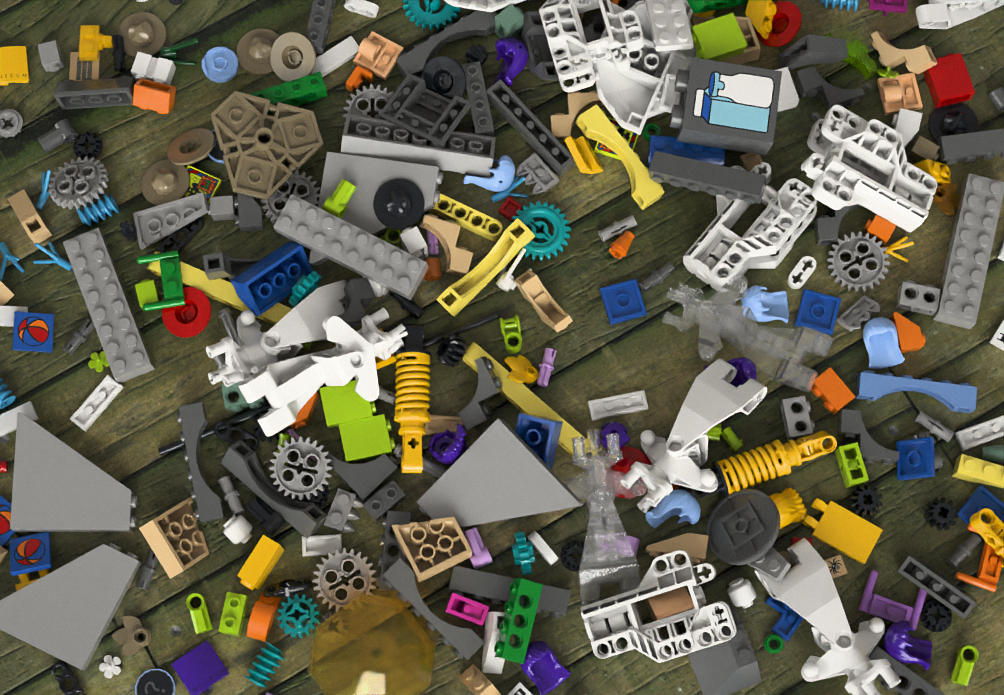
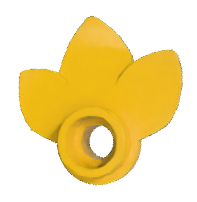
M518 355L517 358L510 356L504 359L512 369L507 378L518 383L525 382L531 384L537 381L539 373L526 357Z

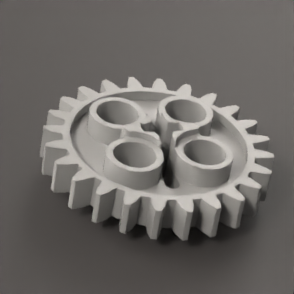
M370 84V89L368 90L363 86L362 92L356 89V96L350 94L353 100H346L349 107H344L343 109L348 112L347 114L371 118V99L373 98L374 110L378 114L375 115V118L383 119L379 117L382 109H379L377 104L380 101L387 103L394 92L392 91L387 94V87L382 91L380 85L374 89L373 85ZM361 102L369 104L366 110L358 108Z
M88 156L82 160L81 157H78L77 161L71 159L70 164L64 162L65 167H58L59 172H53L55 177L50 178L51 183L48 184L50 188L48 192L58 206L61 205L63 208L68 206L70 210L75 206L79 209L82 204L86 207L87 202L93 204L92 199H99V193H105L102 188L108 187L106 182L109 181L107 177L109 174L100 160L96 161L94 157L89 160Z
M296 170L293 176L268 200H261V203L264 205L262 209L266 212L267 218L271 217L272 224L277 221L283 210H278L276 207L279 204L286 205L292 193L294 196L318 207L321 190L320 187H317V181L312 182V176L306 178L305 172L299 175V171ZM284 186L289 187V189L286 192L280 191V189ZM302 189L307 190V193L304 195L298 194Z
M861 231L858 236L851 232L850 238L845 234L843 237L844 241L838 238V246L833 244L832 249L834 251H829L828 253L833 258L827 259V262L832 264L827 268L828 270H833L830 277H837L834 283L842 282L841 289L846 285L848 286V292L851 288H854L855 293L858 292L859 288L862 289L863 293H865L866 287L873 290V283L879 286L880 282L878 279H885L882 273L887 274L889 270L885 267L890 265V262L885 261L889 258V254H883L887 248H880L882 241L876 243V236L869 239V233L862 237ZM860 246H864L868 252L862 254L857 249ZM846 254L851 259L848 262H843L840 257ZM871 254L874 255V257L867 258ZM855 259H857L858 261L863 260L862 264L860 266L858 263L854 264ZM874 263L877 268L869 270L866 264ZM850 265H853V266L849 267L847 270H843L844 267H848V266H850ZM856 271L859 273V277L851 278L849 273Z
M300 436L298 442L293 437L291 438V444L288 440H285V447L278 445L280 452H273L277 458L270 459L274 466L269 467V469L275 472L270 477H276L277 479L273 485L280 484L281 486L278 491L285 489L284 496L292 493V499H295L297 495H299L300 500H303L304 495L311 499V493L318 496L317 489L324 491L323 484H330L326 478L333 476L328 473V470L334 469L333 466H328V463L333 459L326 458L330 452L323 453L322 450L325 446L321 445L318 447V440L311 443V437L304 441L303 436ZM292 451L298 453L299 458L297 461L291 460L290 453ZM311 456H315L317 458L318 463L316 466H311L309 464V458ZM285 462L296 466L303 464L304 468L317 470L318 474L307 470L300 473L299 468L285 466ZM287 470H291L294 473L292 480H288L285 477ZM306 475L312 477L313 483L311 485L305 484L304 477Z
M343 547L342 553H339L336 548L335 555L327 552L329 558L321 557L324 563L322 565L317 563L316 566L320 570L313 571L318 576V578L312 579V582L318 583L313 589L320 590L316 595L317 598L323 596L324 598L321 603L324 604L328 601L329 609L335 605L336 612H338L340 607L343 608L344 613H346L347 607L354 611V605L356 604L359 608H362L360 602L368 603L366 596H373L369 590L376 589V586L371 584V582L377 580V578L371 577L376 570L369 569L373 563L366 564L365 562L368 557L365 556L361 559L360 551L354 555L353 548H351L349 553L346 552L345 547ZM346 561H351L354 565L353 569L349 572L343 570V564ZM360 570L359 574L348 579L347 585L341 583L334 589L329 590L330 586L342 580V575L348 577L355 571ZM329 571L336 573V579L333 582H328L325 578L326 573ZM356 578H361L364 582L363 586L359 589L353 587V581ZM340 588L345 589L347 592L343 599H338L335 595L336 591Z

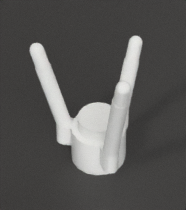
M525 248L517 256L509 271L505 272L506 265L496 278L497 282L495 284L506 292L509 289L514 290L516 287L513 281L515 278L511 274L526 251Z

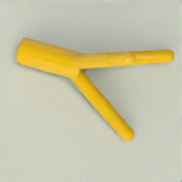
M905 236L892 245L887 246V250L883 254H890L904 262H908L907 258L893 252V250L914 245V242L901 244L908 239Z

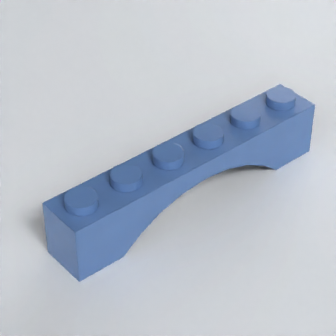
M865 370L857 376L855 399L876 401L882 396L893 392L915 391L936 398L951 411L972 413L976 409L977 387L971 386L970 383H959L958 385L952 384V381L941 380L940 382H935L931 378H921L919 380L913 379V376L909 375L895 377L892 373H882L880 375L870 370Z

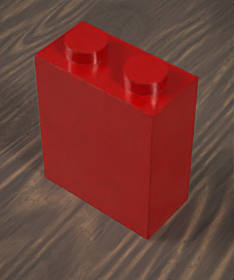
M949 53L944 57L936 58L938 64L923 72L935 108L971 100L975 93L961 53Z

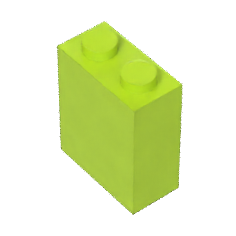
M733 13L692 26L690 30L696 50V57L700 59L721 61L744 53L748 46Z
M357 380L349 381L344 386L319 388L326 424L329 428L339 426L340 423L373 417L374 413L377 412L375 401H367L355 392Z
M384 414L339 424L347 463L354 464L373 460L383 454L386 456L393 455L392 449L396 448L393 437H389L388 432L392 430L390 419H386Z

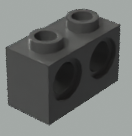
M392 480L365 502L363 507L372 519L378 523L384 515H387L388 510L392 511L407 498L404 492Z

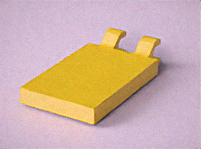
M816 498L811 507L823 513L819 522L807 515L802 524L814 530L812 536L864 565L883 530L833 501H829L827 505L822 500Z

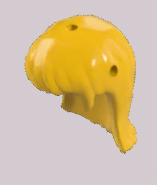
M785 488L781 493L768 496L774 501L779 510L780 529L792 522H802L805 519L807 509L804 507L805 504L802 503V498L799 497V493L796 490Z

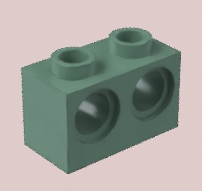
M511 3L495 16V33L500 38H516L522 33L524 23L522 10L519 7L515 8Z
M240 382L229 387L221 384L224 405L228 411L239 412L245 407H250L251 409L259 408L261 404L266 403L265 396L254 402L247 403L238 387ZM239 394L238 400L230 401L231 395Z

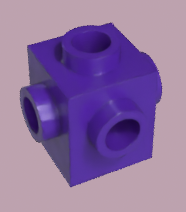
M614 421L611 424V422H608L601 427V438L599 440L605 448L609 447L613 454L629 443L630 438L626 434L628 431L622 423L618 424L617 421Z

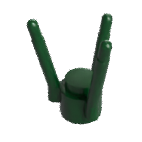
M195 37L174 45L160 47L161 58L171 60L174 64L196 66L197 62L175 60V58H178L177 49L199 42V38Z

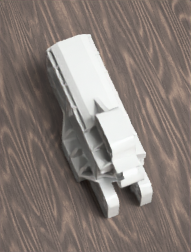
M547 0L539 9L561 87L565 92H574L592 86L596 81L592 66L594 63L612 58L616 70L620 72L627 71L631 64L629 52L639 50L644 46L643 32L637 13L633 10H625L610 2V0ZM600 8L608 37L587 43L579 14ZM563 66L569 67L567 70H560ZM588 74L589 80H586L584 75ZM567 79L574 81L573 85L569 87L565 86L564 82Z
M840 105L832 106L827 111L825 119H818L813 124L807 144L816 153H813L801 164V170L807 173L806 176L815 180L812 188V195L815 199L834 210L859 204L910 233L923 223L928 216V210L931 207L933 195L937 189V181L933 176L907 162L901 133L879 120L872 119L868 122ZM833 111L838 112L840 118H836L833 115ZM849 120L856 124V128L849 124Z
M761 162L750 172L757 174L760 172L762 175H766V187L761 200L767 206L746 233L740 237L730 229L751 204L746 203L744 200H731L726 196L716 195L717 216L683 256V264L689 272L696 274V277L706 284H710L712 288L720 293H728L748 269H775L792 249L796 239L816 216L817 199L811 201L805 197L806 195H812V188L800 180L792 178L777 192L772 186L768 185L771 180L770 165L766 162ZM732 166V167H731V168H735V169H739V170H744V171H746L745 169H743V168L740 167V166ZM796 185L797 190L794 189L791 191L790 186L794 187Z
M674 551L659 556L652 561V565L637 589L582 606L581 615L584 619L585 628L595 656L605 659L636 649L661 663L732 639L736 635L737 627L729 605L726 602L719 601L705 606L706 598L702 587L698 586L715 578L716 568L714 565L704 563L694 566L691 556L687 551ZM679 553L686 557V562L683 565H679L676 562V556ZM659 560H664L667 564L664 571H660L657 568ZM705 566L707 569H711L712 573L709 574V578L706 575L698 577L697 573L704 571ZM686 585L688 586L694 609L643 625L636 604L637 601ZM719 607V609L723 608L724 612L716 614L715 610ZM624 612H627L629 621L632 625L631 627H629L628 620ZM606 618H608V620H609V624H610V627H611L613 633H610V629H609L608 623H607V621H606ZM727 618L728 621H724L721 624H719L718 621ZM684 620L686 632L679 634L675 623ZM667 626L669 638H662L659 630L660 627ZM723 626H728L730 628V636H726L723 634ZM704 632H708L711 635L710 642L703 639ZM622 637L627 640V647L621 644ZM685 639L690 641L691 647L686 646ZM602 644L608 646V653L603 651ZM666 645L671 648V653L666 650Z

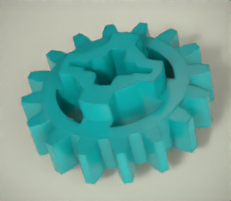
M312 271L308 276L303 275L293 286L291 292L293 295L290 297L289 303L293 307L297 306L319 288L318 284L322 276L316 271Z
M524 531L514 533L516 544L511 546L515 565L521 566L523 575L532 574L531 562H535L531 541L526 542Z
M295 594V599L293 600L287 597L288 603L282 602L281 604L284 608L278 609L281 616L277 617V620L282 622L279 627L281 629L285 628L284 633L287 635L291 632V637L293 638L297 634L300 638H303V633L310 636L309 630L313 629L316 631L317 628L314 625L315 623H320L317 616H320L321 613L316 611L319 606L313 604L314 600L312 598L307 600V596L304 594L301 599L298 594ZM302 604L309 606L310 610H304ZM300 612L301 614H303V616H300L299 620H297L295 617H297ZM288 622H294V626L296 627V629L291 628Z

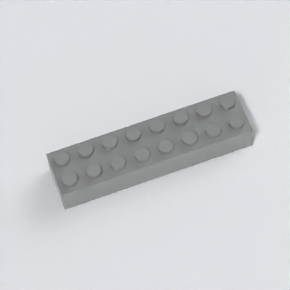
M347 114L342 135L341 153L437 166L442 171L448 170L461 174L467 173L480 177H490L491 172L489 169H492L496 137L453 131L441 147L387 120Z
M970 173L964 179L940 285L941 292L938 310L934 314L933 320L966 329H971L976 324L1004 195V182Z
M292 194L273 227L277 233L302 244L308 249L409 300L414 296L429 268L427 262Z
M97 228L64 241L65 250L114 379L120 384L154 370L153 362L108 245L100 229Z

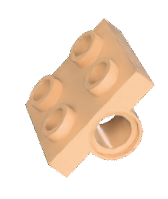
M372 31L368 38H364L361 42L358 54L353 62L361 68H368L372 74L386 80L396 64V59L403 53L404 48Z
M915 73L902 74L895 78H878L877 84L885 115L896 114L900 108L911 111L922 109L923 105Z

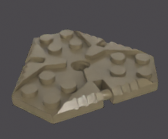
M234 91L210 114L220 150L224 153L223 160L233 192L268 200L293 176L292 172L295 169L299 170L323 146L314 111L280 102L274 105L270 104L271 100ZM268 111L275 112L274 117L267 115ZM266 137L269 139V142L262 143L259 141V138ZM236 148L237 152L231 153L230 149ZM285 161L290 164L288 167L283 164Z

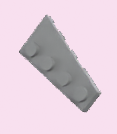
M201 192L133 213L140 249L143 250L208 213L209 208L206 194Z
M773 547L761 558L748 564L779 582L791 567Z

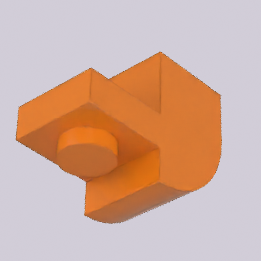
M263 593L253 607L246 636L263 642L266 641L272 629L273 618L280 605L281 598L272 595L271 597H265Z

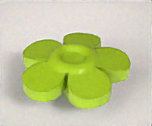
M887 66L885 69H877V73L882 77L895 78L899 74L897 71H892L890 69L891 66Z
M101 351L99 355L96 352L91 354L92 360L88 362V366L91 369L95 368L97 372H101L104 370L103 366H109L104 351Z

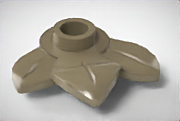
M124 616L123 624L125 628H121L112 634V638L118 644L123 645L121 654L124 656L136 654L140 647L147 646L152 639L150 630L143 627L141 621L133 616ZM145 634V639L140 641L139 635Z

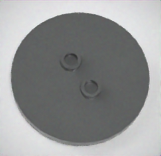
M755 489L734 491L729 496L720 500L712 510L706 525L707 544L712 553L723 562L731 565L749 564L765 555L773 546L780 529V514L776 504L765 493Z

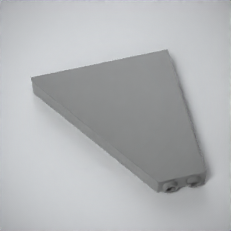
M327 152L318 208L322 209L327 198L333 195L341 180L344 179L356 186L357 189L349 200L347 210L341 219L374 236H378L389 229L378 220L373 208L375 194L384 183L393 179H406L413 182L423 194L425 202L423 213L435 208L436 202H439L440 191H438V185L442 184L443 173H441L440 168L437 166ZM312 250L310 252L309 264L312 266H318L330 260Z
M18 412L10 529L15 532H133V527H136L134 508H137V496H134L135 494L130 489L29 417Z
M499 418L417 501L420 505L419 509L424 515H429L432 519L455 517L460 528L581 507L584 504L503 419Z
M112 543L109 546L105 544L98 546L0 600V630L85 671L141 565V562L137 560L138 556L130 552L127 554L119 552L121 548Z

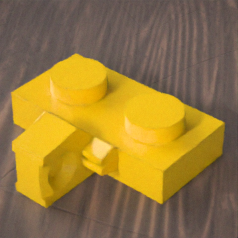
M81 25L79 60L98 61L100 50H103V48H113L112 36L100 34L99 25Z

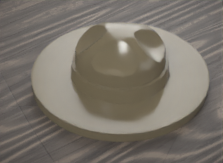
M147 12L134 13L128 16L120 24L117 35L123 36L124 51L133 58H136L137 52L154 56L160 51V47L164 46L167 38L166 28L160 18Z
M263 28L246 33L240 39L236 51L242 68L254 75L273 73L274 70L270 61L271 48L280 36L272 30Z
M297 32L285 33L276 39L271 48V66L276 75L287 82L310 75L316 63L314 46L303 34Z
M204 128L186 131L172 141L167 151L168 158L176 165L195 163L210 153L215 144V137L210 130Z
M170 160L159 161L153 164L144 174L141 184L142 193L146 200L155 206L181 199L189 189L190 175L184 165H176Z

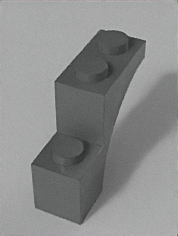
M815 66L797 71L794 77L801 98L806 96L808 98L814 97L819 93L826 112L834 105L842 107L848 105L851 107L861 103L865 95L862 88L842 89L829 84L818 74Z
M859 204L850 205L840 210L831 208L832 217L829 215L818 217L814 222L816 246L835 244L838 240L839 224L843 217L854 209L863 206Z
M222 252L203 255L207 278L213 280L228 277L230 282L263 259L232 258L224 255Z
M368 278L351 279L343 289L346 297V306L344 313L337 317L341 318L355 331L362 328L361 319L366 316L364 309L369 307L375 298Z
M486 356L474 360L479 378L477 391L470 404L458 412L466 430L492 419L490 416L491 410L483 401L503 391L501 388L503 386L502 381L495 375L493 371L494 365Z
M841 409L838 413V436H843V439L848 440L857 437L864 464H873L874 461L881 462L882 465H893V463L899 460V451L884 448L871 438L864 427L861 410Z

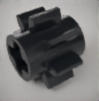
M480 44L477 46L471 45L465 54V57L468 58L467 64L480 61L482 66L488 58V54L485 51L486 48Z

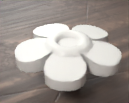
M111 655L105 656V663L99 665V670L105 672L104 676L106 678H112L113 674H120L121 668L118 665H120L121 659L119 657L113 658Z

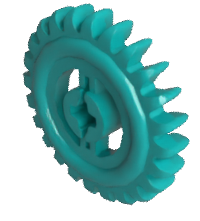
M402 0L406 4L403 5V9L406 10L405 15L410 17V22L416 21L415 26L422 24V29L429 26L430 31L433 27L439 30L440 25L445 28L447 22L452 24L453 20L451 18L457 19L458 15L456 13L461 12L460 7L452 6L446 2L442 11L433 14V12L440 9L441 0H424L426 12L420 8V0Z
M537 201L536 206L530 202L529 208L523 205V211L517 210L518 216H512V220L515 221L518 218L526 226L531 227V232L535 235L533 238L535 241H547L535 243L531 240L524 247L526 249L525 258L532 254L533 261L536 256H539L542 262L544 255L548 260H550L551 253L557 257L556 250L563 252L561 245L567 246L568 243L565 239H570V235L565 233L571 231V228L566 226L570 221L563 220L566 214H559L561 208L554 210L555 204H551L548 207L547 201L543 205L540 204V201ZM545 218L550 221L554 229L553 235L551 236L548 233V226L545 222H535L533 219ZM536 230H538V231L543 230V234H542V233H538V234H537V233H536Z

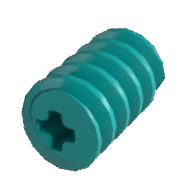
M265 642L268 649L261 648L264 655H256L259 663L252 661L254 669H247L250 676L243 675L260 687L267 686L263 680H271L268 673H276L273 666L280 667L277 660L285 659L282 652L268 642Z

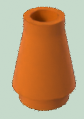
M625 231L610 244L609 252L618 259L626 256L631 242L635 238L633 233Z

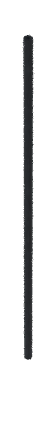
M495 311L423 341V349L439 343L440 340L444 339L445 335L450 333L459 335L501 318L498 311ZM264 405L227 420L218 427V431L226 430V423L235 426L258 417L259 412L265 414L266 410L271 408V405ZM213 426L203 431L201 439L215 434ZM181 440L158 448L162 456L186 445L185 442L182 443Z

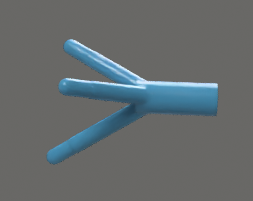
M50 169L47 170L46 177L45 172H42V193L35 206L40 210H43L46 200L50 196V193L47 192L51 174Z
M516 175L508 189L491 196L493 202L495 203L507 196L528 198V194L510 192L525 181L526 178L522 177L518 180L520 175Z
M1 242L0 250L4 258L0 270V280L3 278L7 260H10L21 273H24L25 270L17 262L20 258L11 254L6 243Z
M52 242L48 243L52 252L39 243H35L36 247L53 259L34 260V264L57 263L71 271V263L59 256Z

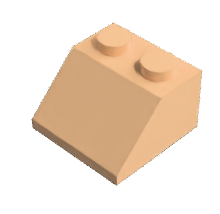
M685 586L652 596L646 600L653 622L695 608Z

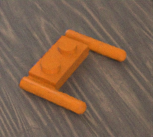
M970 523L967 525L968 530L978 533L972 528ZM985 541L977 572L978 578L961 572H957L955 578L995 592L1003 558L997 555L995 550Z

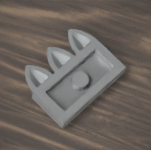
M536 153L522 162L516 172V175L528 174L525 185L536 183L533 194L546 193L559 182L558 177Z
M864 295L838 317L837 321L839 325L849 331L860 329L861 323L869 321L872 313L880 312V306L877 302Z
M338 488L324 526L343 533L354 532V526L347 520L360 519L359 514L352 508L363 507V500L353 493Z

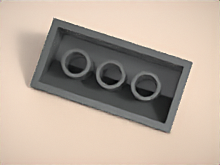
M120 76L119 78L103 77L97 80L85 78L82 81L67 79L64 82L57 83L54 97L63 110L133 105L135 81L133 77Z

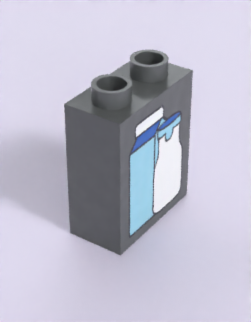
M692 57L687 70L678 69L675 79L674 92L683 93L682 105L673 104L669 127L679 128L677 141L767 155L774 143L782 71Z

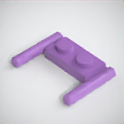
M871 570L858 610L892 623L903 620L908 621L909 626L916 630L927 592L922 588L919 589L914 608L872 594L878 572Z

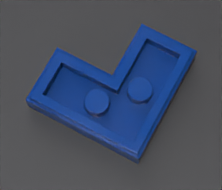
M769 596L765 603L781 614L771 631L788 642L803 620V617L785 603Z

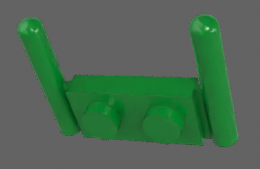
M178 250L137 257L139 264L160 261L165 298L164 301L144 304L143 310L151 311L185 305Z

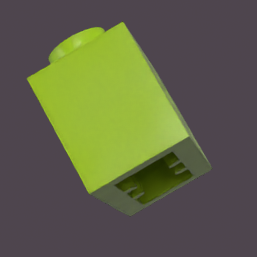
M858 442L840 446L835 450L845 488L865 484L869 478Z
M227 592L219 632L242 636L250 597Z

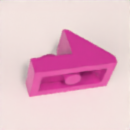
M452 593L445 612L459 619H465L483 626L489 606Z

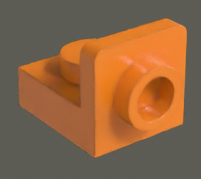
M357 65L346 82V89L354 93L356 89L361 87L363 79L372 84L374 78L371 70Z

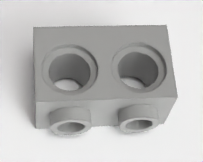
M903 281L898 289L895 308L933 316L938 310L941 289L931 284L923 286L918 285L915 281ZM905 292H910L913 298L906 297ZM924 295L929 296L932 302H927L924 299Z
M805 396L782 399L779 405L787 441L812 435L813 431H815L813 420H810V403L806 401ZM791 405H798L800 412H794ZM795 424H802L804 431H798Z

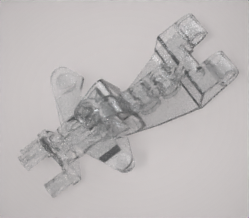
M740 274L733 276L709 300L705 299L702 289H694L683 283H680L677 289L673 287L669 289L671 292L667 293V299L682 304L684 307L683 316L681 318L667 311L664 314L662 323L676 327L678 331L683 333L695 323L698 324V353L702 360L709 362L714 359L715 355L723 348L720 337H722L743 356L752 360L759 369L774 381L810 392L818 373L813 369L803 366L802 362L807 353L826 357L833 342L830 336L806 326L786 329L756 325L757 320L750 308L735 305L737 300L747 297V279Z
M591 429L586 431L588 438L586 453L585 437L572 438L574 452L572 462L584 468V472L564 481L567 487L579 499H586L584 515L587 533L578 569L581 605H588L601 600L600 585L619 583L620 594L637 589L640 585L639 564L613 501L615 496L623 494L629 500L636 496H642L647 491V486L641 477L629 489L622 485L620 480L627 473L611 469L612 465L623 459L619 445V434L612 433L606 435L608 451H605L600 446L599 429H593L594 437Z

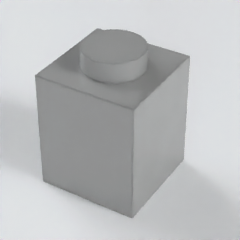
M56 40L38 44L41 63L46 72H55L60 68H64L61 50Z
M233 195L210 197L208 215H211L213 221L235 219L236 208Z

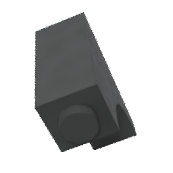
M807 34L777 55L779 69L788 67L790 71L811 64H837L848 57L846 39Z
M330 453L326 456L327 459H333L328 465L334 467L333 470L364 502L399 471L396 466L398 462L391 455L387 457L383 454L379 458L363 464L346 463L338 460Z

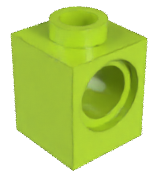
M145 279L135 285L139 305L142 310L143 305L146 303L161 301L158 287L154 280Z

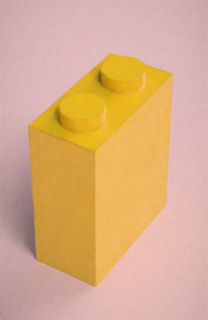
M263 535L237 575L241 579L240 583L252 591L254 588L260 590L285 551L282 546Z

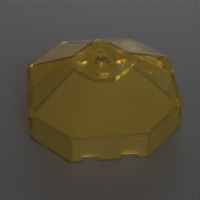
M360 594L315 628L307 672L316 680L325 695H419L431 685L435 644L402 600ZM376 647H379V651L383 652L378 658H375V655L371 653V650H375Z

